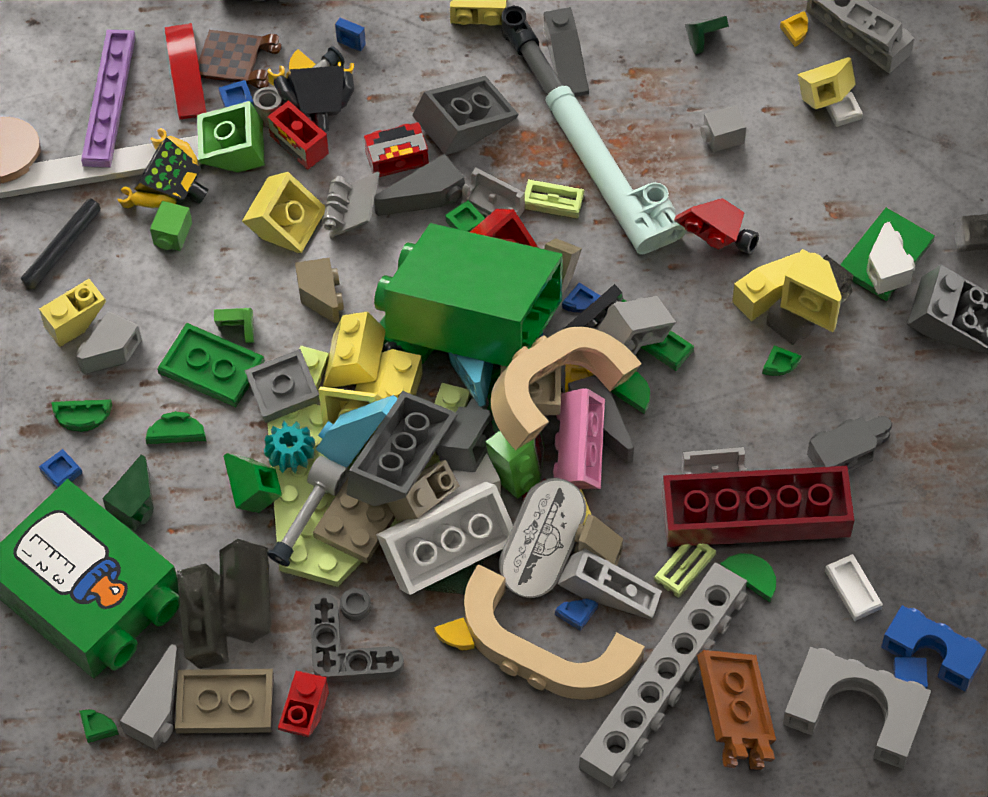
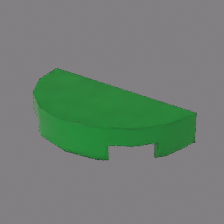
M636 371L626 382L610 391L643 414H645L649 407L650 388L647 381Z
M111 399L51 402L54 417L60 425L71 431L79 432L93 430L103 424L110 415L112 408Z
M175 411L163 414L161 419L150 426L145 440L146 444L206 441L203 425L192 418L190 414Z
M740 553L728 557L720 564L747 580L746 587L768 602H771L776 591V576L773 568L763 558L754 554Z

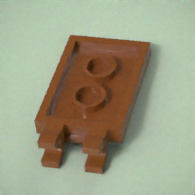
M703 650L697 655L716 742L725 743L722 753L723 765L728 768L738 766L737 759L745 760L748 757L747 748L751 749L749 753L750 769L762 770L765 767L763 761L772 762L775 759L770 745L776 741L757 657L752 654Z

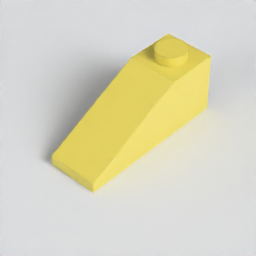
M799 252L760 266L734 283L732 302L751 322L781 301L785 274Z

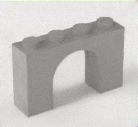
M810 647L785 710L783 725L813 735L822 709L829 698L836 693L846 690L864 692L872 696L880 704L885 717V724L873 758L904 769L931 690L925 689L918 682H906L895 678L888 671H876L865 667L858 660L840 658L835 656L830 650Z

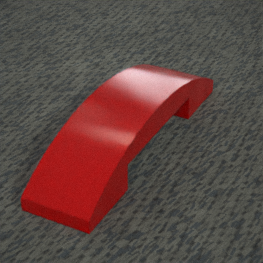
M192 23L164 27L179 120L196 118L197 115L207 112Z

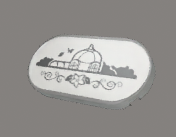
M561 478L543 480L534 485L525 497L499 559L500 574L506 578L505 584L507 588L519 596L526 598L542 596L553 589L561 576L575 543L577 528L579 524H583L586 516L584 496L571 482Z

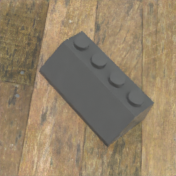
M402 391L350 468L347 495L372 506L405 498L456 420L458 413Z

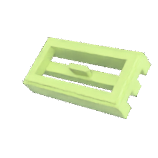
M528 179L525 190V209L578 219L584 198V189ZM532 191L548 193V195L533 193ZM559 196L576 198V200L561 198Z
M690 544L681 545L654 576V581L664 585L666 590H671L679 598L716 555L715 549L707 544L696 545L697 548L674 575L668 579L665 576L691 547L689 546ZM703 551L706 552L680 584H675Z

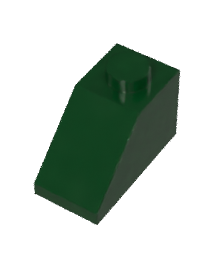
M143 455L136 459L102 498L105 509L134 531L141 524L149 521L154 510L150 472L146 457Z

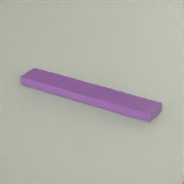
M107 29L81 158L82 166L111 168L135 42V32L133 30Z

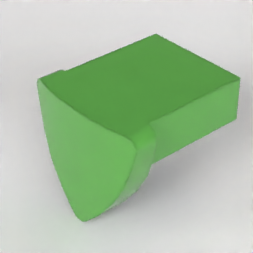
M251 308L214 309V322L216 326L244 325L245 342H254L253 310Z

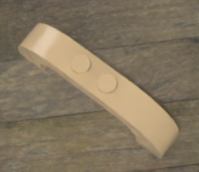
M570 327L548 338L543 335L532 344L530 349L525 346L516 352L512 357L513 361L495 382L491 393V409L494 420L502 435L516 451L535 439L549 422L533 403L529 394V385L563 365L574 364L591 371L611 391L626 382L642 363L620 341L596 329Z
M479 564L477 565L465 591V621L476 648L490 661L499 665L503 672L511 676L519 675L527 679L528 683L538 690L547 689L566 698L581 700L609 695L624 686L633 677L644 659L645 646L617 632L607 650L599 658L587 663H573L502 628L495 619L494 611L506 591V578Z

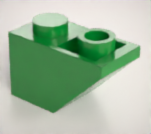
M226 453L223 456L236 508L260 513L282 496L276 469L248 457Z

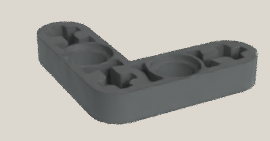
M329 594L318 595L312 600L310 620L314 675L326 677L327 683L392 679L402 673L404 670L403 654L395 647L341 650L337 600ZM322 605H328V622L322 623L320 611ZM322 632H330L335 636L333 642L327 645L319 643L317 637ZM323 654H329L332 666L330 667V672H324ZM388 657H393L394 663L392 668H387L386 661ZM356 658H362L367 662V666L362 671H354L350 668L351 661ZM372 658H376V670H373Z

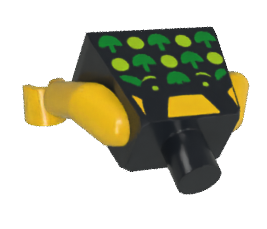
M163 128L158 129L157 133L161 139L150 138L156 151L134 187L137 192L133 193L129 187L121 188L123 194L129 195L127 199H117L124 208H131L134 205L159 208L162 201L179 205L186 196L200 204L209 190L195 181L202 168L198 164V159L190 144L176 137L167 136Z

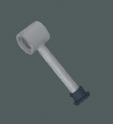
M331 46L328 48V52L321 57V61L312 68L337 66L338 62H341V66H343L345 61L339 50ZM272 87L259 89L253 97L254 108L263 120V126L269 127L267 117L281 107L284 101L279 96L277 90Z
M319 456L315 460L307 482L313 485L314 489L281 542L278 541L274 549L268 551L267 555L269 558L282 566H289V558L294 552L292 547L325 493H330L334 496L338 494L349 476L348 468L323 456Z

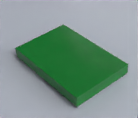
M887 207L838 267V273L885 301H888L896 289L878 294L866 272L869 255L884 223L890 222L894 231L900 233L903 240V249L907 255L910 254L915 265L934 242L935 235Z
M186 323L157 370L158 374L236 408L250 386L245 370L264 363L265 359L264 356Z

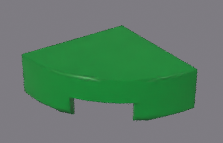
M774 345L763 367L762 374L769 376L787 374L799 365L802 356Z
M92 709L80 710L88 743L119 735L117 727L111 718Z

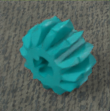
M285 421L282 423L281 429L272 426V435H266L264 439L266 445L264 454L269 458V464L272 468L279 465V470L282 473L287 468H291L296 473L297 466L300 465L307 468L308 459H314L315 452L313 448L316 446L313 436H310L308 427L300 429V424L297 421L292 427L288 426Z

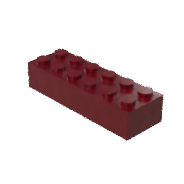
M848 466L663 475L662 501L667 547H677L686 544L695 546L698 544L714 545L851 537L855 520Z

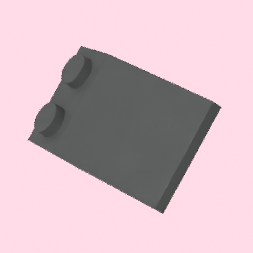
M485 75L425 91L412 116L419 122L422 129L438 148L447 155L469 148L516 119L519 114Z

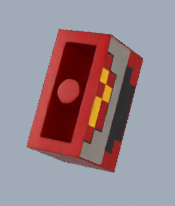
M289 100L267 117L270 137L307 170L329 154L327 134Z
M419 122L402 124L396 128L384 131L378 130L364 135L365 152L372 174L378 172L379 177L420 168L429 163L428 147Z

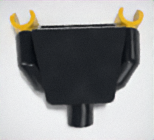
M338 62L337 66L290 69L286 73V77L284 67L279 66V74H273L271 69H268V82L275 86L284 103L289 100L303 114L311 117V121L320 129L327 132L329 131L328 116L337 115L341 112V109L347 106L354 92L352 75L354 64L350 63L348 69H344V66H341V62Z

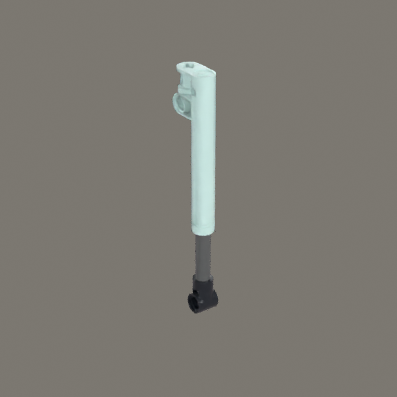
M515 5L505 8L501 16L503 37L511 42L517 54L523 56L547 94L546 104L637 253L646 254L682 238L687 230L674 221L676 216L675 208L668 198V189L663 184L656 182L635 190L631 188L570 87L561 84L540 50V42L527 22L525 10Z

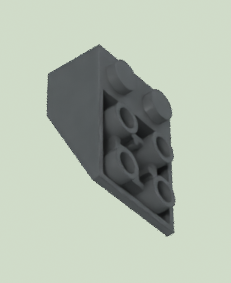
M940 265L921 277L907 325L931 339L988 354V292L945 266Z

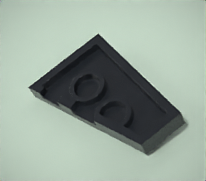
M614 284L563 329L570 327L594 329L600 323L598 320L607 313L608 308L612 304L623 300V292Z

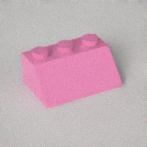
M578 389L561 394L560 415H557V419L560 420V429L555 436L558 462L554 464L553 474L554 478L565 479L574 484L578 489H601L605 399L589 389Z

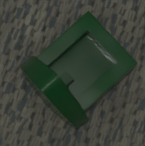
M714 16L685 24L689 43L694 54L704 51V33L729 27L727 16Z

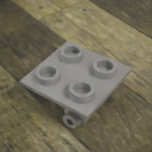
M378 172L351 184L346 183V179L342 176H336L331 180L330 194L327 196L328 202H326L322 219L324 228L330 230V238L370 221L374 197L377 192Z

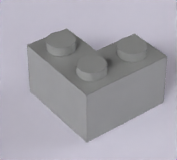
M658 296L640 297L636 300L619 301L612 304L608 308L607 315L601 324L596 327V330L614 337L636 355L641 346L663 342L676 321Z

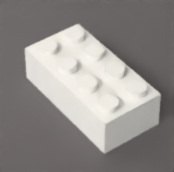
M485 481L435 505L418 519L405 520L376 534L400 590L411 595L504 549L513 524L496 485Z

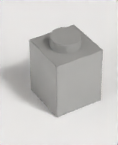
M737 105L704 114V124L700 127L703 141L709 143L712 152L744 144L747 127Z

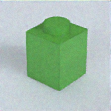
M165 201L161 202L150 228L154 245L165 250L181 251L192 225L189 207Z

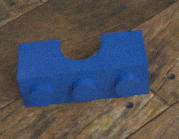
M903 605L884 634L881 648L898 657H913L914 653L922 648L936 650L943 659L938 678L965 692L980 668L987 651L975 639L964 638L953 632L948 625L936 623L926 618L919 610L907 608Z

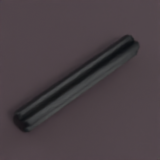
M89 198L84 202L22 275L23 285L29 289H34L99 213L101 208L97 201Z

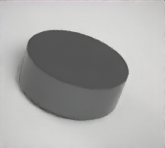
M351 588L342 594L340 609L344 617L349 620L358 621L369 615L371 599L365 590Z

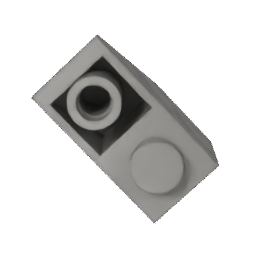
M107 311L103 319L98 320L94 325L92 335L88 341L83 342L77 351V360L81 372L87 374L127 363L142 340L139 326Z

